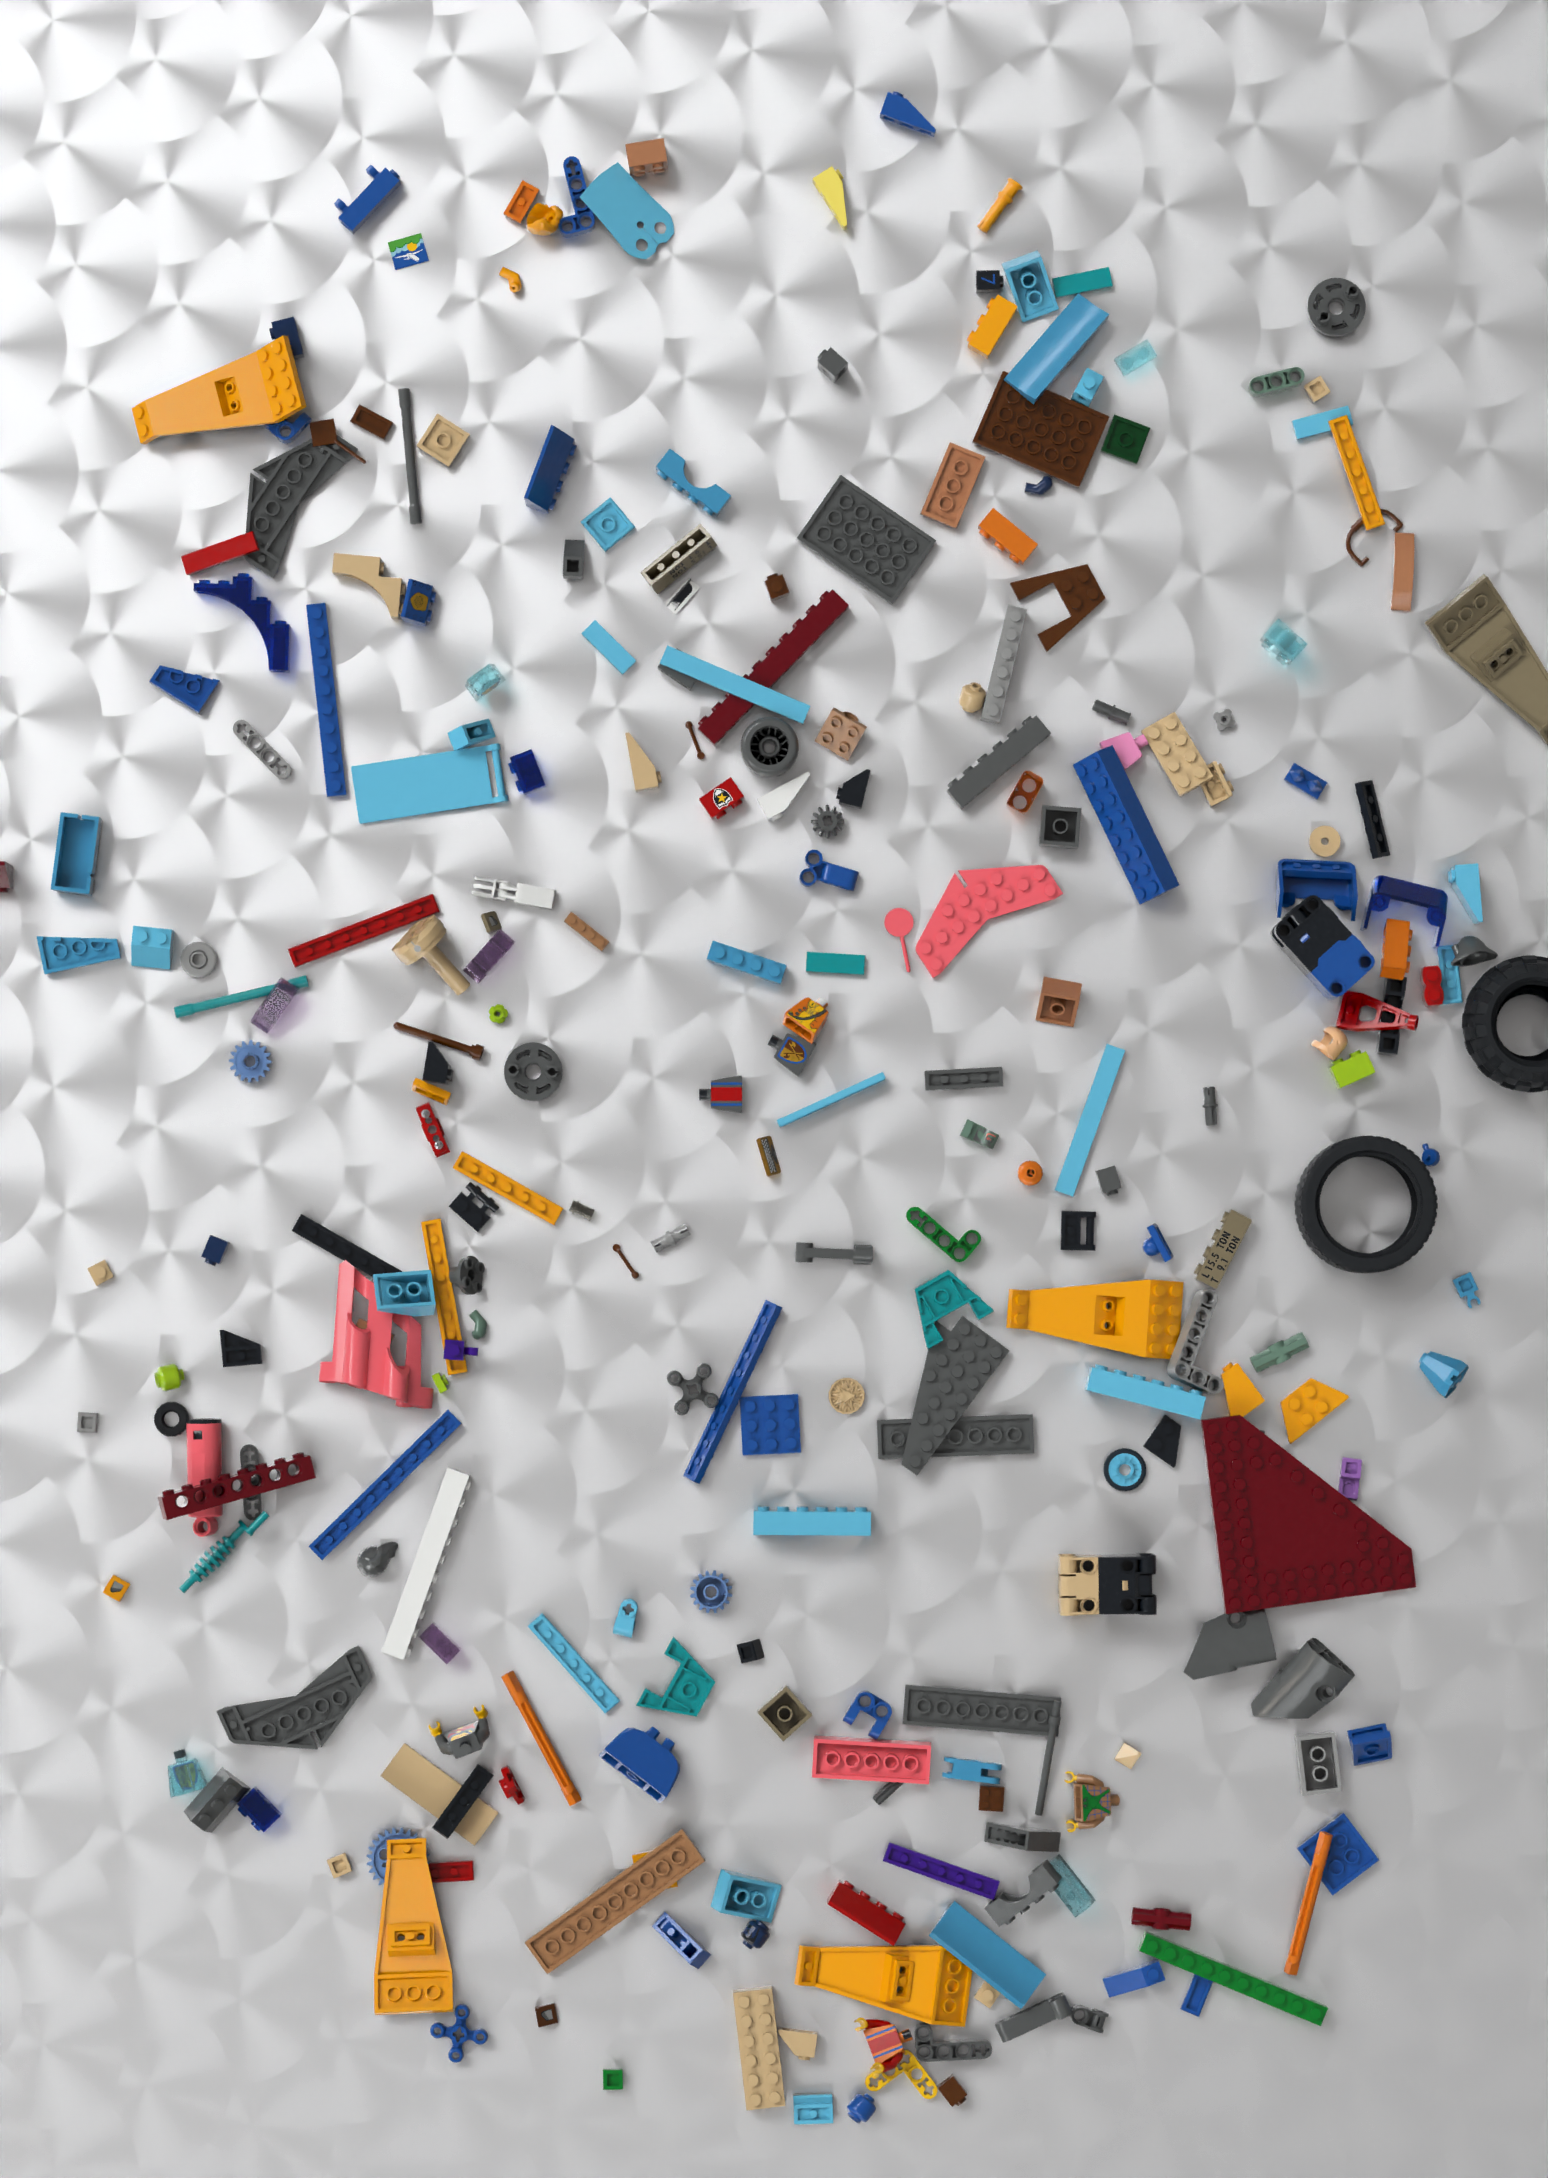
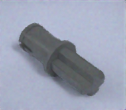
M1096 700L1092 707L1093 711L1108 716V719L1112 718L1126 725L1131 716V713L1116 708V705L1111 706L1100 700Z
M1203 1087L1204 1105L1202 1107L1205 1108L1206 1125L1214 1126L1217 1125L1216 1107L1218 1106L1215 1099V1087Z

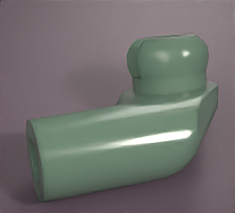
M475 1310L469 1316L475 1322L472 1336L474 1339L479 1340L486 1334L487 1322Z

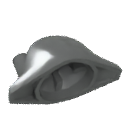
M1466 936L1458 944L1451 947L1455 955L1451 962L1452 966L1475 965L1495 959L1498 956L1495 951L1489 949L1479 938L1474 936Z

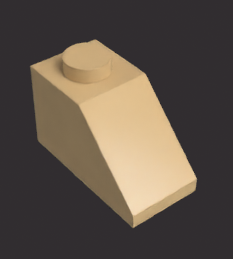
M778 2027V2034L793 2054L798 2056V2059L810 2060V2057L814 2058L817 2032Z

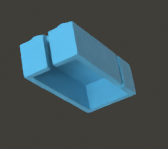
M61 812L51 890L92 896L94 878L91 877V874L95 875L102 824L100 817L82 815L81 818L78 814Z

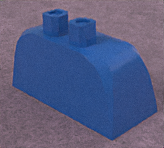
M653 1726L646 1733L636 1728H627L608 1744L599 1754V1757L657 1802L661 1803L668 1796L680 1772V1764L671 1753L675 1743L666 1738L662 1744H659L656 1738L660 1732Z

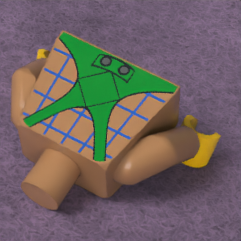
M1071 1771L1065 1772L1073 1776L1071 1781L1064 1780L1065 1782H1077L1073 1783L1075 1820L1069 1819L1066 1821V1824L1072 1823L1074 1828H1069L1067 1831L1074 1832L1076 1828L1080 1830L1095 1828L1104 1821L1106 1816L1111 1815V1806L1119 1805L1120 1799L1118 1794H1110V1788L1104 1787V1783L1093 1775H1075Z

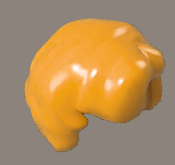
M536 203L527 216V229L532 234L550 235L557 230L563 217V211L556 205L549 208L547 204Z

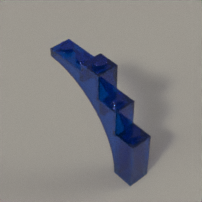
M238 573V576H233L232 584H230V581L219 580L218 584L210 583V580H199V583H194L193 591L195 593L224 599L247 614L257 626L264 640L268 655L269 671L290 673L291 626L287 624V621L280 620L272 624L273 603L267 597H256V600H253V577H249L247 573Z

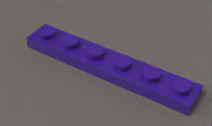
M889 1842L883 1858L884 1862L994 1900L1000 1883L999 1880Z

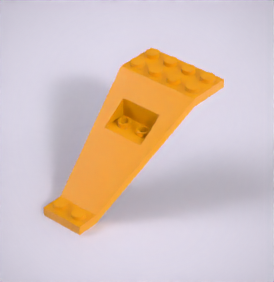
M1144 1279L1034 1290L1009 1289L1006 1328L1025 1329L1138 1357L1170 1359L1180 1335L1184 1282Z
M426 1838L387 1840V1863L374 1971L375 2015L453 2012V1973L427 1863ZM423 1935L424 1939L418 1940L417 1937ZM404 1936L405 1939L403 1941H399L398 1937Z

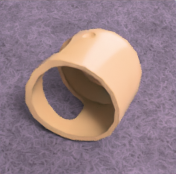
M1329 1026L1323 1030L1325 1033L1323 1039L1320 1042L1314 1040L1310 1045L1335 1061L1347 1046L1348 1039L1339 1028Z

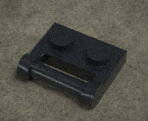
M1061 1211L1060 1250L1095 1251L1094 1218H1096V1212ZM1081 1217H1086V1245L1080 1244Z

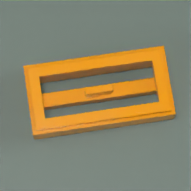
M415 1078L412 1085V1091L444 1105H447L450 1100V1092L418 1078Z

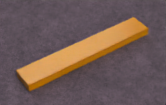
M1344 415L1328 421L1366 531L1385 525L1348 416Z
M463 1151L453 1166L455 1170L555 1225L564 1209Z

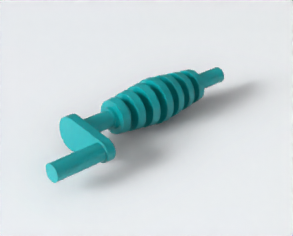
M263 1511L249 1527L240 1519L238 1521L240 1526L230 1536L226 1537L224 1535L222 1537L223 1543L219 1540L216 1542L219 1546L217 1549L213 1545L209 1547L213 1552L212 1554L207 1550L204 1552L207 1559L205 1560L202 1556L199 1558L202 1565L200 1566L198 1563H195L194 1567L197 1570L191 1569L189 1571L190 1577L179 1589L185 1593L195 1582L203 1581L202 1575L207 1578L209 1576L206 1572L207 1570L212 1573L215 1571L211 1565L214 1564L219 1568L221 1564L217 1559L220 1558L224 1562L226 1558L223 1553L225 1552L229 1556L231 1552L228 1548L234 1549L236 1547L234 1545L235 1541L245 1531L252 1536L269 1515Z

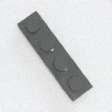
M1002 1067L924 1071L925 1091L1003 1087Z

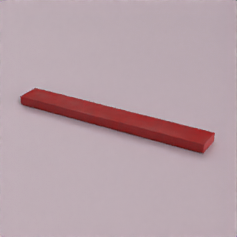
M430 894L292 947L288 951L296 968L439 913L440 910L434 895Z

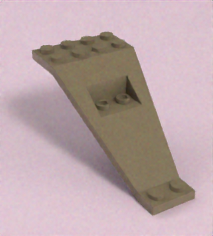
M1483 574L1424 624L1443 652L1535 728L1544 743L1548 745V672L1489 578Z

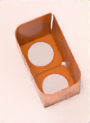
M1031 771L1023 772L1006 803L1007 806L1025 814L1042 787L1043 779ZM1026 779L1035 781L1036 788L1034 791L1026 792L1023 789L1022 784ZM1016 796L1025 797L1027 804L1023 809L1014 807L1013 800Z

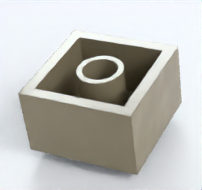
M787 1685L757 1710V1713L783 1742L812 1716L809 1709Z

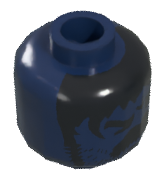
M758 1919L750 1921L741 1932V1936L744 1939L742 1943L749 1949L753 1947L760 1949L770 1937L769 1927Z

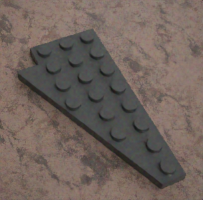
M963 1316L952 1331L948 1330L938 1321L934 1323L943 1341L928 1349L901 1465L916 1476L1010 1351Z

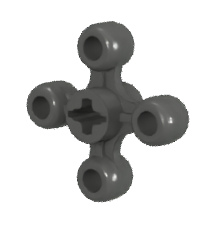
M700 1364L696 1369V1376L691 1380L684 1379L681 1373L676 1370L668 1373V1383L672 1386H679L683 1390L682 1399L674 1405V1411L678 1415L687 1414L690 1402L694 1399L702 1400L708 1408H714L718 1405V1396L714 1393L705 1392L702 1387L703 1381L712 1373V1369L708 1364ZM703 1367L707 1368L708 1370L707 1374L705 1375L701 1374L700 1372L701 1368ZM674 1374L678 1376V1381L676 1382L671 1380V1376ZM696 1384L699 1394H689L690 1390L686 1385L693 1386ZM713 1397L715 1399L714 1404H709L707 1399ZM684 1404L685 1410L679 1411L678 1405Z

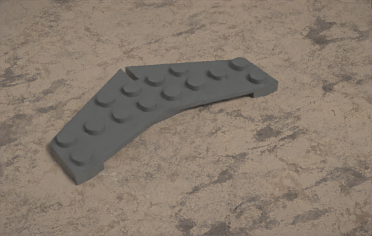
M337 435L339 442L354 453H357L358 448ZM312 439L254 468L253 471L267 479L265 483L250 473L246 533L254 532L259 550L244 555L245 559L273 578L279 570L299 504L348 463L353 456L337 444L313 447Z
M358 1645L348 1650L296 1696L227 1706L216 1712L229 1740L233 1743L318 1749L311 1732L314 1731L322 1747L371 1681L372 1673Z

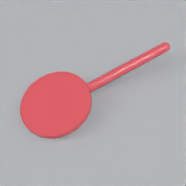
M895 908L888 912L884 924L889 934L900 937L906 970L910 972L904 936L913 928V917L906 909Z

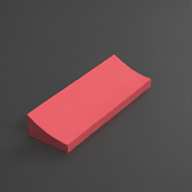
M815 1735L812 1777L929 1784L931 1742Z

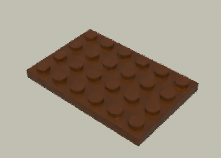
M1003 371L972 443L1079 488L1110 416L1049 390H1046L1033 405L1004 381L1008 372Z

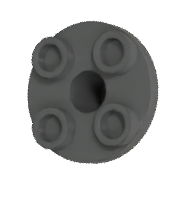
M464 1256L457 1267L451 1268L449 1272L450 1282L459 1287L464 1294L473 1295L482 1291L483 1272L485 1270L484 1264L479 1262L474 1256Z

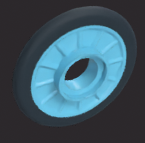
M1122 1448L1115 1450L1107 1457L1104 1463L1103 1470L1106 1481L1110 1486L1119 1491H1130L1137 1488L1146 1476L1144 1459L1132 1449ZM1127 1464L1130 1466V1473L1128 1475H1122L1119 1472L1121 1465Z

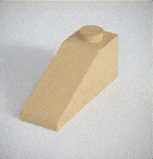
M629 732L625 733L636 792L659 788L658 783H662L660 771L656 772L655 766Z

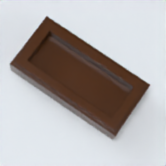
M360 404L350 420L351 423L383 440L386 439L394 424L392 421Z

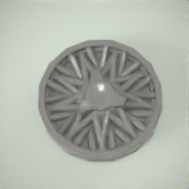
M193 942L187 945L180 957L183 970L189 976L195 978H202L211 974L217 963L214 949L203 942Z

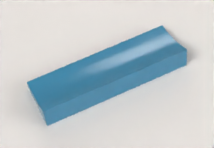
M1078 293L1008 373L1004 381L1034 405L1107 321L1109 314Z
M955 1901L945 1910L929 1934L932 1939L1020 2009L1025 2006L1046 1976L1043 1971Z

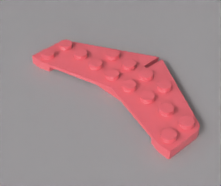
M1043 865L959 870V874L967 885L966 888H964L954 873L915 948L917 955L932 978L942 973L988 919L1048 902L1061 896L1063 892L1048 869Z

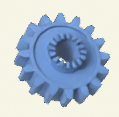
M250 1040L249 1045H247L245 1041H242V1047L240 1048L236 1045L237 1052H231L234 1059H229V1062L234 1063V1065L230 1069H236L234 1076L241 1075V1081L248 1078V1082L251 1083L252 1078H255L258 1082L259 1076L265 1078L264 1072L271 1070L267 1067L268 1064L272 1063V1061L268 1060L271 1053H265L267 1047L260 1048V1042L254 1045L253 1040ZM249 1056H253L256 1060L255 1064L251 1067L246 1065V1059Z
M707 1570L705 1572L706 1576L698 1574L699 1580H693L696 1586L690 1587L694 1591L690 1597L696 1598L693 1604L699 1603V1610H702L704 1607L706 1608V1613H709L710 1609L717 1613L718 1607L722 1610L724 1609L723 1603H730L727 1597H732V1594L728 1592V1590L732 1589V1586L726 1585L729 1579L723 1580V1573L717 1576L716 1570H714L712 1575H710ZM709 1586H713L717 1590L716 1595L713 1597H709L706 1594V1588Z

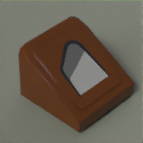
M555 2003L535 2007L538 2027L558 2023Z

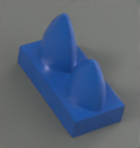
M1293 763L1284 778L1286 782L1316 800L1328 783L1296 763Z

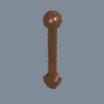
M687 721L685 727L689 729L698 753L697 758L701 760L705 755L700 750L692 729V722Z
M615 1244L613 1246V1250L617 1252L621 1259L624 1261V1263L632 1273V1278L637 1279L639 1277V1273L634 1271L626 1257L623 1255V1253L620 1250V1245Z

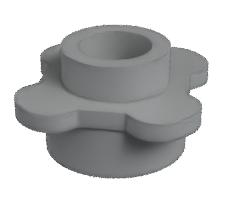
M1230 709L1214 714L1213 718L1216 720L1218 730L1223 731L1225 728L1235 725Z

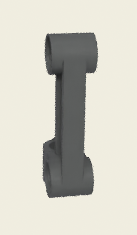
M796 1242L795 1262L813 1263V1258L853 1259V1264L871 1265L873 1261V1246L854 1245V1249L813 1248V1243Z

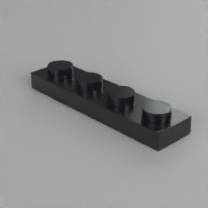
M1373 780L1355 783L1372 858L1390 856Z
M477 1764L432 1828L448 1839L494 1775Z

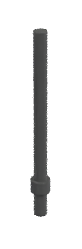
M1054 1700L1052 1715H1049L1048 1723L1050 1726L1035 1815L1039 1816L1043 1814L1057 1726L1060 1725L1061 1720L1059 1714L1062 1701Z

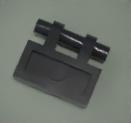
M469 1182L465 1187L471 1192L468 1197L461 1192L449 1207L479 1232L491 1218L485 1212L490 1209L495 1213L500 1207L494 1203L495 1200L493 1198L487 1197L478 1185L475 1186ZM475 1197L484 1203L481 1208L472 1201Z

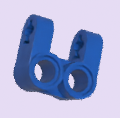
M304 412L293 423L285 419L280 423L265 424L264 427L274 434L280 442L289 444L310 424L309 422L312 421V418ZM283 429H290L291 433L289 436L281 435Z
M861 1691L855 1697L843 1721L852 1725L860 1710L864 1711L876 1719L868 1736L877 1740L891 1717L892 1708L888 1702L871 1692ZM862 1696L870 1697L871 1702L868 1706L860 1704ZM885 1706L888 1712L884 1716H879L876 1712L877 1708Z

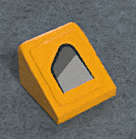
M113 1575L103 1593L120 1602L130 1583Z

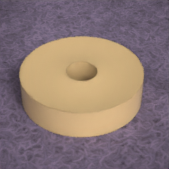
M1320 826L1309 837L1310 849L1317 856L1329 857L1339 849L1340 836L1334 828ZM1322 838H1326L1328 840L1327 845H1323L1321 843Z

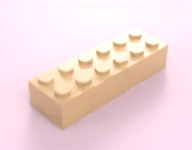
M772 1985L733 1990L746 2110L785 2106Z

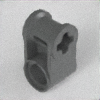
M1074 2005L1071 2008L1073 2014L1070 2015V2018L1075 2024L1103 2033L1104 2030L1102 2028L1106 2017L1109 2016L1108 2013L1082 2005ZM1082 2010L1084 2011L1083 2018L1075 2019V2012Z

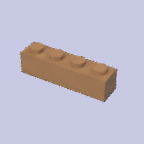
M570 912L564 920L567 925L600 951H603L610 943L574 913Z

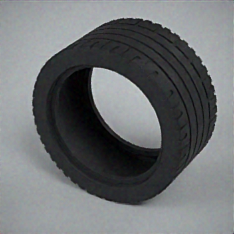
M1358 1136L1328 1146L1309 1162L1308 1167L1305 1168L1299 1179L1300 1183L1297 1185L1294 1206L1295 1215L1297 1216L1296 1222L1299 1226V1231L1303 1234V1239L1320 1259L1344 1271L1376 1273L1396 1268L1409 1261L1412 1256H1415L1423 1248V1244L1428 1241L1433 1231L1432 1228L1435 1226L1438 1198L1429 1170L1412 1150H1408L1403 1144L1395 1140L1392 1141L1389 1138ZM1354 1157H1371L1392 1166L1404 1179L1411 1197V1214L1404 1232L1393 1244L1374 1253H1360L1342 1246L1327 1231L1320 1213V1195L1326 1179L1337 1166Z

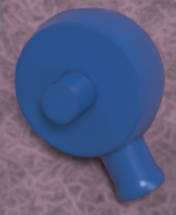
M1427 1143L1423 1144L1422 1162L1429 1167L1437 1165L1440 1160L1439 1152L1429 1148Z

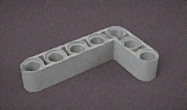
M1211 1289L1199 1290L1194 1295L1168 1363L1167 1374L1172 1379L1205 1394H1218L1224 1387L1222 1379L1193 1365L1218 1301L1217 1293ZM1205 1294L1208 1296L1207 1303L1204 1301ZM1198 1312L1201 1313V1319H1200V1321H1199L1198 1318H1197V1313H1198ZM1191 1330L1194 1331L1193 1339L1190 1336ZM1184 1348H1186L1188 1351L1186 1357L1183 1353ZM1178 1365L1181 1368L1180 1374H1178L1176 1370ZM1195 1373H1196V1375H1197V1381H1196V1382H1194V1380H1193V1375H1194ZM1211 1381H1213L1214 1387L1212 1390L1210 1388Z

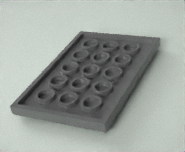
M842 475L839 476L797 537L798 541L890 604L895 602L936 542L934 538Z

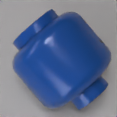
M866 2093L865 2095L856 2094L847 2106V2115L859 2124L860 2122H867L876 2111V2107L873 2104L875 2100Z

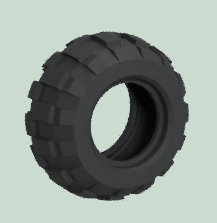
M1526 955L1505 960L1482 975L1474 987H1472L1466 999L1464 1013L1462 1014V1028L1466 1049L1478 1066L1477 1068L1486 1077H1489L1500 1086L1511 1090L1541 1092L1548 1090V1049L1538 1055L1521 1056L1507 1049L1501 1042L1497 1032L1498 1014L1504 1004L1513 997L1530 994L1541 997L1548 1002V958Z

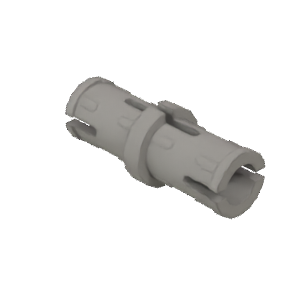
M686 1224L671 1232L667 1231L664 1236L651 1241L656 1253L671 1244L672 1246L675 1245V1242L691 1235L689 1230H686L688 1229Z

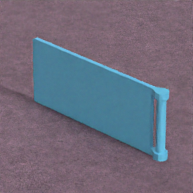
M500 744L352 766L351 771L359 823L364 824L508 802L509 799L505 792L499 752L501 750ZM492 751L498 791L497 797L492 796L486 752Z

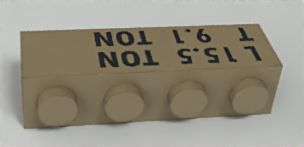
M699 524L640 573L653 590L659 594L718 545L706 529Z
M1232 1209L1229 1213L1225 1211L1220 1220L1223 1224L1220 1230H1215L1211 1238L1214 1242L1211 1247H1206L1202 1255L1205 1257L1203 1263H1198L1194 1270V1274H1196L1194 1279L1213 1289L1218 1288L1252 1222L1251 1219Z

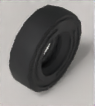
M167 1402L156 1410L154 1423L161 1434L177 1436L186 1430V1419H189V1414L182 1404ZM168 1412H175L179 1416V1422L174 1427L165 1424L164 1417Z

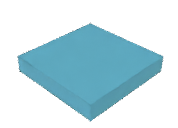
M611 497L581 521V524L605 552L635 528Z

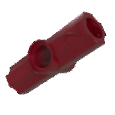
M1133 1907L1131 1924L1151 1926L1154 1929L1160 1930L1178 1929L1190 1931L1192 1914L1173 1912L1170 1909L1164 1908L1146 1909Z

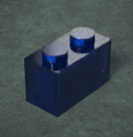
M532 749L510 757L511 762L508 765L511 773H516L518 780L515 783L519 792L523 791L524 795L546 787Z
M256 1786L237 1803L239 1806L238 1811L244 1817L248 1815L252 1820L251 1824L258 1831L262 1830L265 1832L282 1815Z

